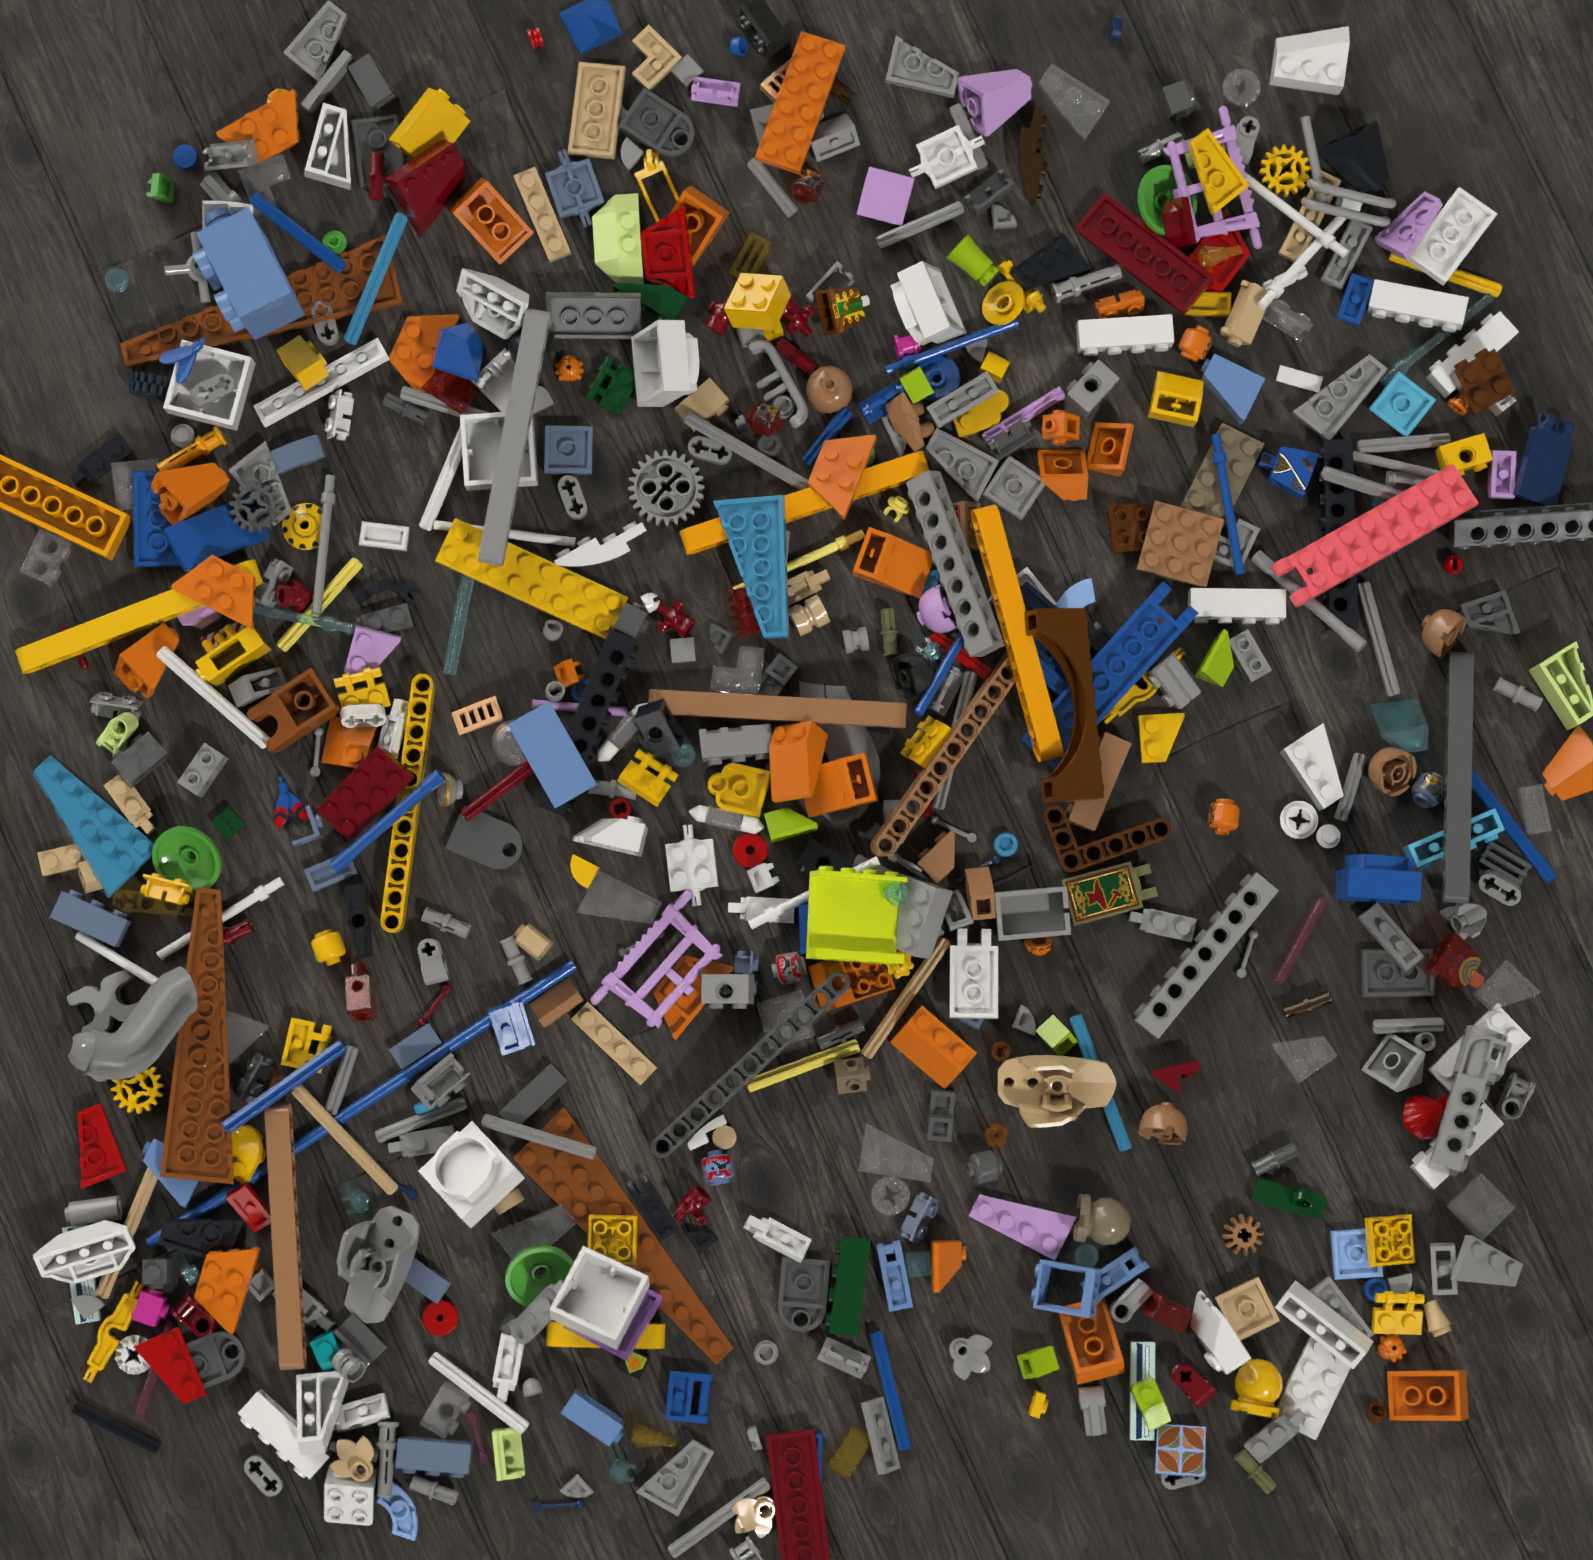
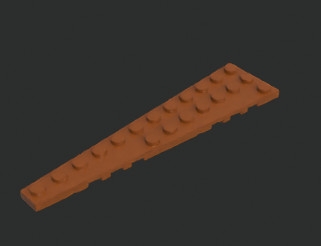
M386 235L362 244L360 247L349 252L345 251L338 254L346 263V267L341 273H337L324 261H321L305 270L301 269L286 276L305 316L262 337L312 326L314 323L331 319L338 320L353 316ZM393 257L370 312L403 305ZM321 301L322 304L331 306L333 314L325 315L328 307H323L322 304H319L315 314H319L320 317L312 318L311 309L314 307L315 302ZM217 305L208 307L205 311L195 315L186 316L183 320L173 324L164 325L155 331H150L125 341L120 345L125 367L131 368L159 361V358L165 352L180 348L182 340L195 342L196 340L200 341L202 338H206V342L203 345L217 348L252 340L253 337L246 328L235 333Z
M197 887L186 971L189 973L196 989L197 1009L188 1017L178 1031L160 1177L234 1184L232 1133L228 1134L222 1127V1122L231 1117L222 891Z
M565 1107L541 1129V1131L591 1145ZM529 1141L513 1157L532 1179L587 1234L589 1214L638 1215L636 1265L626 1266L649 1276L650 1286L648 1289L663 1296L659 1307L716 1365L734 1348L597 1152L594 1159L591 1160Z

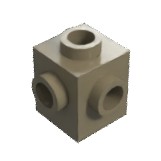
M863 1057L834 1060L838 1094L867 1091L866 1081L870 1080L869 1066H864Z

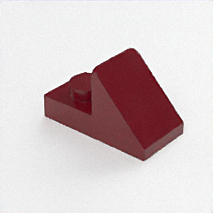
M1195 1060L1149 1072L1150 1076L1176 1093L1182 1094L1178 1075H1181L1182 1079L1196 1076L1195 1071L1201 1070L1199 1061Z

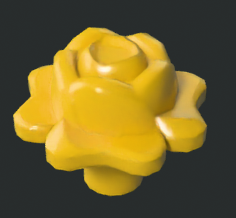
M899 950L896 954H904V952ZM905 954L904 964H885L888 968L887 973L889 975L894 974L896 979L901 976H908L910 974L909 970L914 967L911 962V955Z

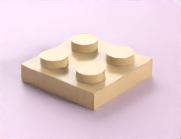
M1258 1276L1214 1297L1221 1313L1239 1340H1243L1280 1321Z

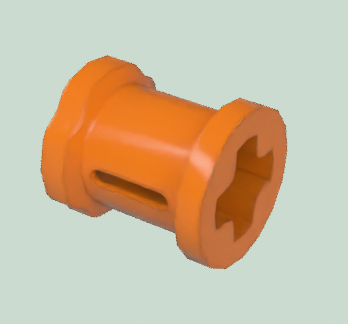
M1458 391L1453 399H1449L1447 404L1456 413L1465 415L1467 405Z

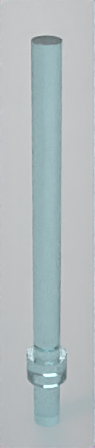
M1488 293L1466 310L1463 325L1494 301L1491 294ZM1442 329L1404 360L1396 362L1392 366L1393 368L1379 379L1380 382L1386 386L1398 371L1404 375L1409 371L1410 366L1453 332Z
M256 604L255 608H253V614L322 627L325 631L333 632L337 630L352 633L353 624L336 621V618L325 616L321 618Z

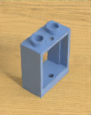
M1047 1259L1040 1260V1263L1035 1268L1036 1288H1033L1031 1294V1302H1034L1033 1308L1085 1318H1095L1102 1269ZM1051 1267L1086 1273L1081 1309L1046 1303Z
M579 1388L575 1390L561 1412L562 1415L609 1447L612 1442L617 1444L626 1430L623 1427L625 1423L623 1418Z

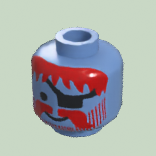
M722 1149L709 1151L708 1157L701 1160L703 1178L706 1182H710L711 1186L729 1183L730 1178L734 1176L732 1157L730 1154H723Z

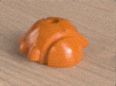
M565 355L560 359L559 363L555 364V367L558 368L555 373L559 375V381L580 380V374L584 372L583 368H581L583 362L578 361L573 355Z
M1050 936L1026 938L1024 945L1032 954L1042 956L1050 951L1051 939Z
M1398 1334L1381 1336L1380 1344L1377 1347L1379 1356L1384 1359H1390L1392 1362H1396L1397 1358L1402 1359V1354L1407 1353L1404 1343Z

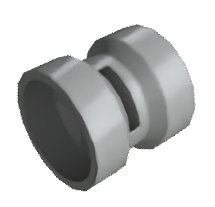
M866 627L858 628L856 632L851 630L842 631L846 654L853 653L857 649L861 651L870 650Z
M349 1348L338 1351L332 1360V1366L342 1373V1376L348 1382H355L360 1379L366 1369L365 1363L360 1358H356V1355Z

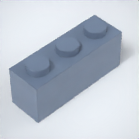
M72 889L69 893L61 892L50 918L114 947H121L132 921L126 919L128 914L114 909L112 913L104 909L105 904L92 899L91 903L83 900L84 895Z
M400 1436L398 1438L395 1468H400L402 1473L414 1474L416 1470L426 1471V1475L439 1476L440 1472L450 1473V1477L464 1478V1474H469L471 1471L473 1442Z

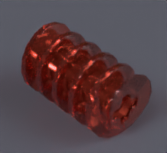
M746 587L727 590V592L734 594L727 598L728 601L735 602L733 606L729 607V610L737 612V614L731 617V620L738 621L732 628L740 630V633L734 635V638L757 634L761 629L759 625L755 624L758 621L754 615V608L750 597H748Z

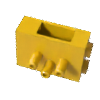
M428 88L388 140L412 160L441 139L454 143L470 123V120L464 116L466 113L464 109L457 104L453 105L449 101L450 97L441 89L434 90Z
M228 624L223 630L229 639L226 640L222 633H217L214 639L219 646L216 648L210 639L204 640L201 645L207 654L195 661L199 667L196 669V672L202 681L217 687L271 651V647L257 628L254 627L252 630L246 627L237 633L233 626Z

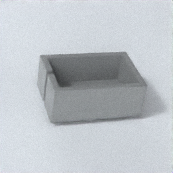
M1067 886L994 892L997 940L1071 935L1069 913L1062 912V908H1069Z

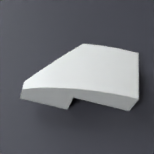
M724 1114L708 1122L691 1138L687 1144L690 1150L709 1142L706 1135L707 1132L727 1124Z

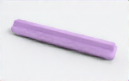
M1060 387L1053 389L984 432L982 439L987 444L990 441L989 438L994 437L1003 430L1008 434L1010 432L1008 427L1019 421V419L1022 418L1024 420L1028 418L1030 420L1065 398L1063 390Z

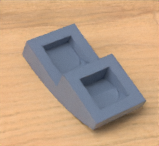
M318 434L270 451L278 474H284L301 465L306 466L326 457Z
M414 1256L405 1282L438 1304L451 1283Z

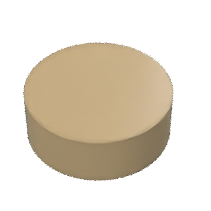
M728 1125L716 1128L712 1136L715 1146L720 1149L731 1148L736 1142L735 1130Z

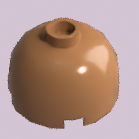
M820 367L807 380L806 396L808 402L820 413H838L842 407H847L851 400L853 390L851 379L845 371L838 367Z
M1450 609L1436 611L1432 616L1428 614L1421 623V627H1423L1421 635L1423 644L1438 657H1444L1456 644L1457 640L1455 638L1458 632L1462 634L1467 619Z
M1395 747L1384 748L1378 751L1370 761L1368 766L1369 779L1372 785L1380 792L1390 796H1397L1410 787L1407 783L1411 777L1415 778L1417 764L1413 755L1403 749Z
M1162 1102L1161 1105H1155L1146 1110L1141 1118L1138 1133L1150 1140L1151 1136L1159 1138L1160 1140L1157 1143L1180 1145L1183 1141H1186L1188 1123L1184 1114L1176 1109L1174 1104Z

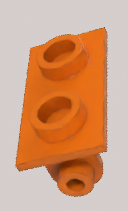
M1134 289L1119 294V302H1116L1114 295L1098 299V302H1095L1094 305L1096 312L1099 314V319L1121 318L1143 312L1144 295L1142 296L1140 290L1136 291Z

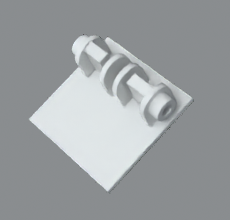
M505 348L479 372L478 381H472L501 412H506L515 369V363L509 351Z

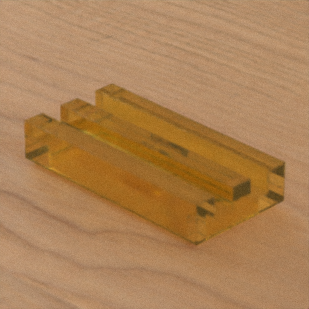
M751 232L732 265L729 274L734 275L738 279L740 273H746L761 244H764L762 252L750 271V274H756L772 246V242ZM755 239L757 243L740 272L736 271L752 241Z

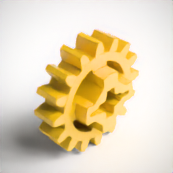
M1285 144L1282 145L1281 150H1278L1275 146L1272 149V154L1267 152L1264 156L1266 160L1260 162V166L1263 168L1260 169L1259 175H1264L1261 184L1268 183L1267 189H1275L1276 196L1280 191L1283 192L1284 197L1288 196L1289 191L1295 195L1298 192L1297 187L1302 190L1305 187L1304 182H1307L1310 178L1309 175L1305 174L1311 170V167L1305 166L1309 159L1301 158L1302 150L1298 153L1294 152L1295 146H1292L1290 150H1287ZM1296 164H1297L1298 167H1299L1300 175H1299V173L1296 171ZM1289 165H1291L1290 168L1288 169V170H1289L1288 172H1285L1284 174H1282L1281 176H1279L1280 173H1281V170H1283V169L1287 168ZM1270 166H1271V169L1273 170V174H1274L1273 178H1272V176H1271V174H1270Z
M152 1067L135 1075L132 1079L112 1080L117 1083L116 1087L111 1088V1091H117V1095L113 1100H121L119 1107L123 1108L127 1105V1112L132 1113L134 1108H136L137 1114L142 1113L143 1107L146 1111H151L150 1104L158 1105L159 1102L156 1098L164 1096L159 1091L160 1088L165 1087V1084L159 1083L163 1075H155L157 1067ZM148 1076L151 1078L153 1082V1087L150 1086L147 1080ZM140 1082L139 1086L146 1089V1091H137L136 1088L129 1084ZM123 1088L126 1089L128 1093V1098L125 1097L123 1093ZM145 1095L150 1096L147 1101L138 1104L141 1097Z

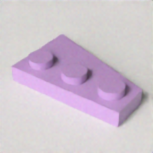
M1424 191L1389 226L1385 227L1374 238L1377 245L1407 260L1443 206L1440 199Z

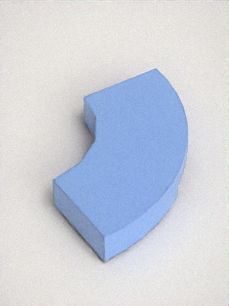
M1092 578L1085 579L1071 586L1060 597L1056 607L1084 608L1086 605L1094 603L1095 595Z
M393 1481L392 1497H378L377 1503L384 1506L391 1515L393 1522L392 1534L415 1541L418 1532V1515L415 1505L409 1494Z

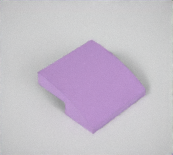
M869 166L857 214L902 226L915 178Z

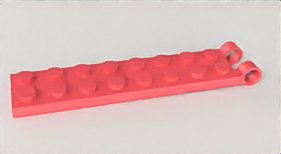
M1451 464L1294 554L1278 560L1271 566V569L1277 578L1293 569L1296 570L1306 587L1295 591L1289 598L1295 607H1299L1478 505V501L1454 464ZM1311 569L1313 574L1309 575L1306 571Z

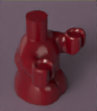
M730 295L727 296L724 302L717 303L711 300L707 307L713 312L704 323V326L721 336H724L726 328L730 323L724 310Z
M791 298L781 316L787 324L785 329L790 334L800 331L805 337H808L813 332L807 325L808 318L816 312V309L810 304L801 310L795 300Z
M290 579V586H277L276 602L280 608L293 606V616H301L309 600H313L314 591H309L304 584L300 583V580Z
M678 598L671 608L661 603L657 611L664 616V620L660 621V625L656 628L662 633L672 628L679 636L685 638L692 631L697 620L683 612L685 603Z
M694 1183L690 1191L678 1202L677 1212L673 1215V1218L680 1223L686 1215H693L696 1217L695 1221L703 1225L708 1217L701 1211V1208L712 1201L711 1196L703 1187Z

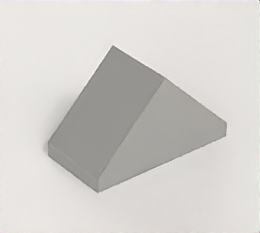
M959 889L953 891L944 917L949 932L973 923V919Z

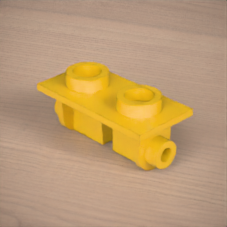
M152 873V876L143 874L147 884L142 885L141 894H144L145 897L162 900L163 894L166 892V902L183 905L189 902L190 896L187 893L194 894L189 883L185 880L176 878L172 881L157 873Z

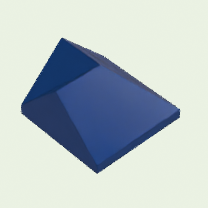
M584 0L559 13L580 55L622 35V31L607 0Z
M470 322L439 330L432 367L477 382L485 344Z

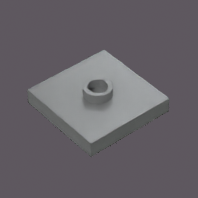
M1008 455L982 495L1022 521L1045 487V484L1040 480V475Z

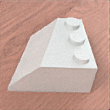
M1201 1290L1197 1292L1190 1327L1207 1352L1203 1355L1209 1365L1218 1372L1222 1371L1227 1375L1249 1361L1251 1357L1224 1315L1216 1306H1213L1212 1302L1206 1298Z

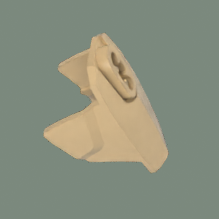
M1028 1055L1007 1059L998 1068L999 1097L1004 1104L1018 1107L1022 1119L1031 1128L1062 1126L1069 1121L1076 1120L1086 1108L1107 1106L1117 1084L1115 1075L1106 1062L1084 1058ZM1006 1078H1012L1014 1081L1012 1083H1006L1004 1080ZM1036 1078L1038 1081L1035 1084H1031L1028 1080Z

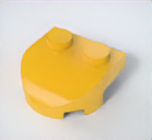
M242 1125L232 1132L234 1179L242 1184L245 1182L249 1184L259 1163L264 1162L267 1153L264 1150L262 1134L249 1125Z

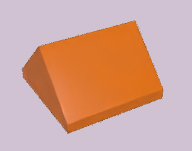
M1095 423L1086 461L1087 469L1121 477L1125 469L1134 425L1127 423Z

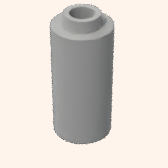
M117 1195L69 1202L68 1207L65 1208V1219L72 1226L98 1223L104 1220H121L122 1205L120 1197Z

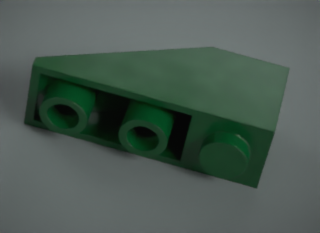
M614 283L612 285L615 293H641V312L644 314L650 312L656 316V320H678L688 304V297L667 285Z

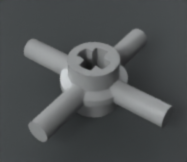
M197 232L190 233L193 252L202 248V244L196 234ZM193 255L186 264L164 266L165 276L188 274L191 279L197 281L201 303L210 302L208 279L204 278L199 268L196 269L197 263Z

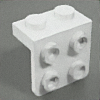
M329 1465L324 1484V1520L331 1523L371 1525L373 1523L374 1490L378 1469L373 1470V1474L368 1480L360 1482L352 1477L341 1478L337 1476ZM358 1467L360 1471H365V1467Z

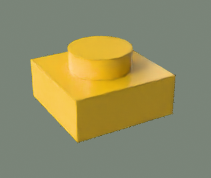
M1034 1391L1028 1411L1030 1416L1040 1418L1041 1413L1045 1414L1049 1400L1045 1399L1046 1394L1044 1392Z

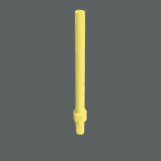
M861 529L846 537L842 535L835 538V542L788 562L787 573L835 551L848 549L849 545L865 539L863 530ZM744 582L732 587L736 596L746 592Z

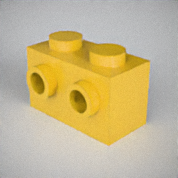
M300 335L276 350L286 368L305 391L329 376L324 367L327 365V362L320 353L315 354L317 350L311 341L305 342Z

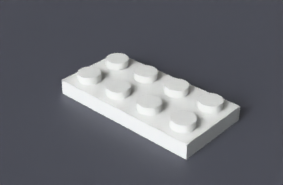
M1458 187L1430 224L1407 261L1444 286L1494 220L1497 213Z
M1494 1004L1474 1024V1026L1487 1028L1508 1037L1507 1042L1512 1043L1508 1060L1531 1039L1498 1004ZM1463 1036L1428 1069L1449 1093L1455 1078L1453 1069ZM1492 1050L1490 1060L1496 1062L1495 1068L1497 1069L1502 1053ZM1465 1096L1461 1097L1463 1103L1469 1099Z
M1310 1336L1276 1407L1280 1408L1279 1414L1286 1412L1289 1416L1300 1408L1306 1416H1304L1305 1420L1298 1425L1300 1428L1298 1432L1316 1440L1350 1367Z

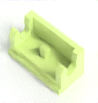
M512 1427L494 1429L492 1431L497 1481L522 1478V1476H525L521 1434Z

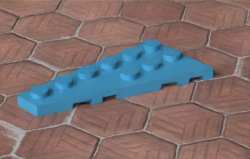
M783 495L713 501L729 540L740 575L746 586L748 597H750L763 637L765 639L789 638L785 497Z
M50 755L33 771V776L46 797L50 799L56 809L55 812L64 822L67 832L84 860H87L95 878L101 883L109 899L152 857L154 843Z

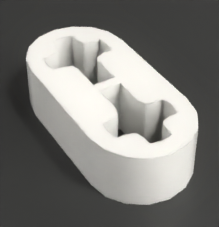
M380 704L347 705L340 711L341 723L347 728L378 727L387 720L385 708Z

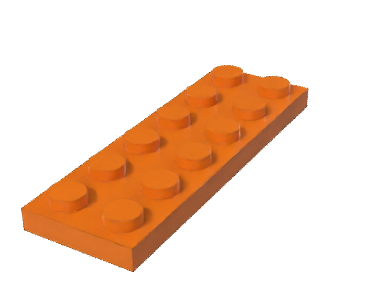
M801 31L755 155L756 161L800 175L846 45Z

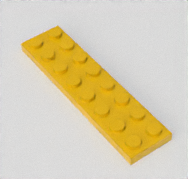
M457 518L454 519L435 562L606 640L610 629L614 630V626L629 597L509 542L503 566L478 562L483 530Z

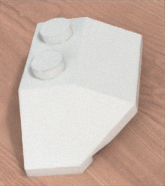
M462 268L456 291L459 297H462L464 306L472 321L503 339L511 337L523 326L525 312L529 304V294L498 277Z
M104 1220L58 1234L33 1254V1258L42 1277H51L59 1281L76 1284L121 1270L131 1253L135 1250L136 1245L127 1226Z

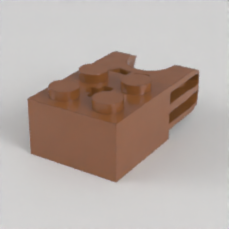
M309 668L249 709L247 717L254 722H261L270 717H274L277 720L278 729L274 736L268 739L266 747L270 753H278L339 714L341 707L320 673L313 668ZM309 698L310 704L306 707L304 705H306V699Z

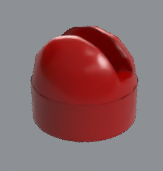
M1456 555L1448 556L1443 562L1444 571L1450 575L1459 573L1463 568L1462 559ZM1453 559H1456V570H1453Z

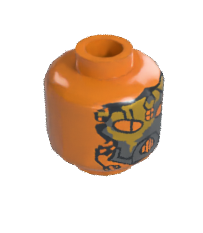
M1199 325L1195 329L1187 328L1178 344V348L1181 351L1180 355L1194 362H1197L1198 359H1205L1213 343V339L1208 336L1209 330Z
M1216 799V802L1209 806L1208 826L1214 829L1216 834L1229 835V831L1238 828L1240 808L1235 805L1233 800Z

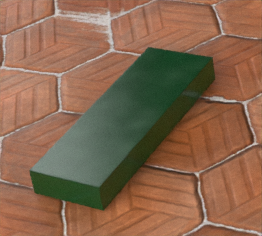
M1256 1177L1250 1201L1322 1220L1327 1197L1311 1193L1313 1197L1312 1206L1307 1209H1300L1293 1205V1195L1298 1190L1297 1188Z

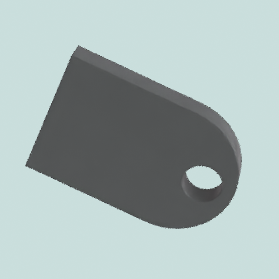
M645 87L618 127L654 152L669 158L678 157L687 152L694 139V126L689 117ZM682 134L687 138V143L682 146L677 145L674 137Z
M483 812L471 821H466L460 813L445 849L489 868L501 870L511 867L519 860L523 851V841L517 829L504 821ZM512 843L516 846L517 851L514 856L507 857L504 855L503 848L506 844Z
M782 1256L778 1313L782 1322L788 1328L798 1332H806L816 1328L824 1319L827 1305L830 1260L803 1258L801 1263L790 1257ZM799 1312H803L808 1316V1322L804 1326H798L794 1322V1316Z
M217 1331L187 1343L205 1388L234 1377L245 1364L246 1349L242 1340L237 1335H232L227 1331ZM233 1344L238 1347L239 1354L236 1358H230L227 1355L226 1348L228 1345Z

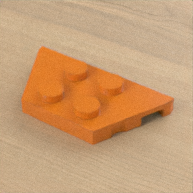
M292 89L217 131V136L225 142L255 139L258 157L257 165L299 143L296 90Z
M459 315L407 317L389 356V361L413 389L427 393L437 371L436 368L432 367L438 332L440 329L458 325L461 318Z
M876 435L825 440L808 480V486L815 493L819 494L825 503L831 505L842 519H846L876 443Z
M211 555L172 584V589L253 630L255 623L253 622V608H255L254 590L256 589V577Z
M683 955L672 970L684 978L700 959ZM711 961L691 984L694 991L689 996L683 993L664 1014V1019L675 1040L705 1005L701 1003L702 974H730L734 967ZM667 976L653 991L659 1006L677 986Z
M253 1247L248 1250L231 1249L227 1252L211 1251L206 1255L194 1299L232 1335L235 1333L261 1249L259 1247Z

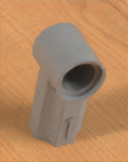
M216 172L207 175L200 184L213 201L244 203L234 190L231 191Z
M1137 1277L1108 1306L1111 1319L1121 1323L1129 1321L1133 1313L1146 1301L1153 1291ZM1123 1304L1126 1308V1313L1123 1317L1118 1318L1115 1315V1308Z
M1103 1385L1078 1388L1086 1436L1106 1434L1107 1427L1104 1414L1106 1404Z

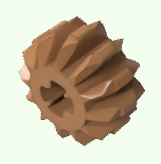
M1239 1214L1238 1222L1234 1217H1231L1230 1222L1233 1226L1224 1225V1228L1230 1232L1222 1234V1238L1231 1239L1225 1246L1230 1248L1234 1245L1233 1253L1235 1254L1241 1249L1242 1255L1246 1256L1248 1254V1247L1255 1253L1257 1250L1253 1244L1262 1245L1263 1243L1257 1239V1236H1263L1264 1232L1256 1231L1261 1223L1255 1222L1252 1224L1253 1216L1250 1215L1245 1221L1244 1215ZM1241 1229L1248 1232V1237H1244L1245 1241L1238 1237V1232L1242 1233Z

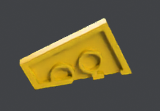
M1209 128L1187 143L1210 213L1213 215L1250 185Z

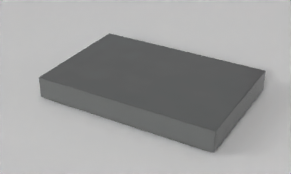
M398 114L351 120L361 190L369 189L367 174L370 173V153L378 152L385 154L384 174L386 177L405 165L404 153L388 140L400 125ZM384 179L383 188L390 187L386 179Z
M1418 948L1424 955V958L1407 972L1400 968L1385 949H1361L1362 997L1435 996L1434 965L1431 963V961L1434 963L1433 948Z

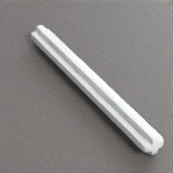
M163 646L157 652L156 656L259 747L262 749L266 748V742L270 737L249 720L209 683L203 682L199 675L169 648Z

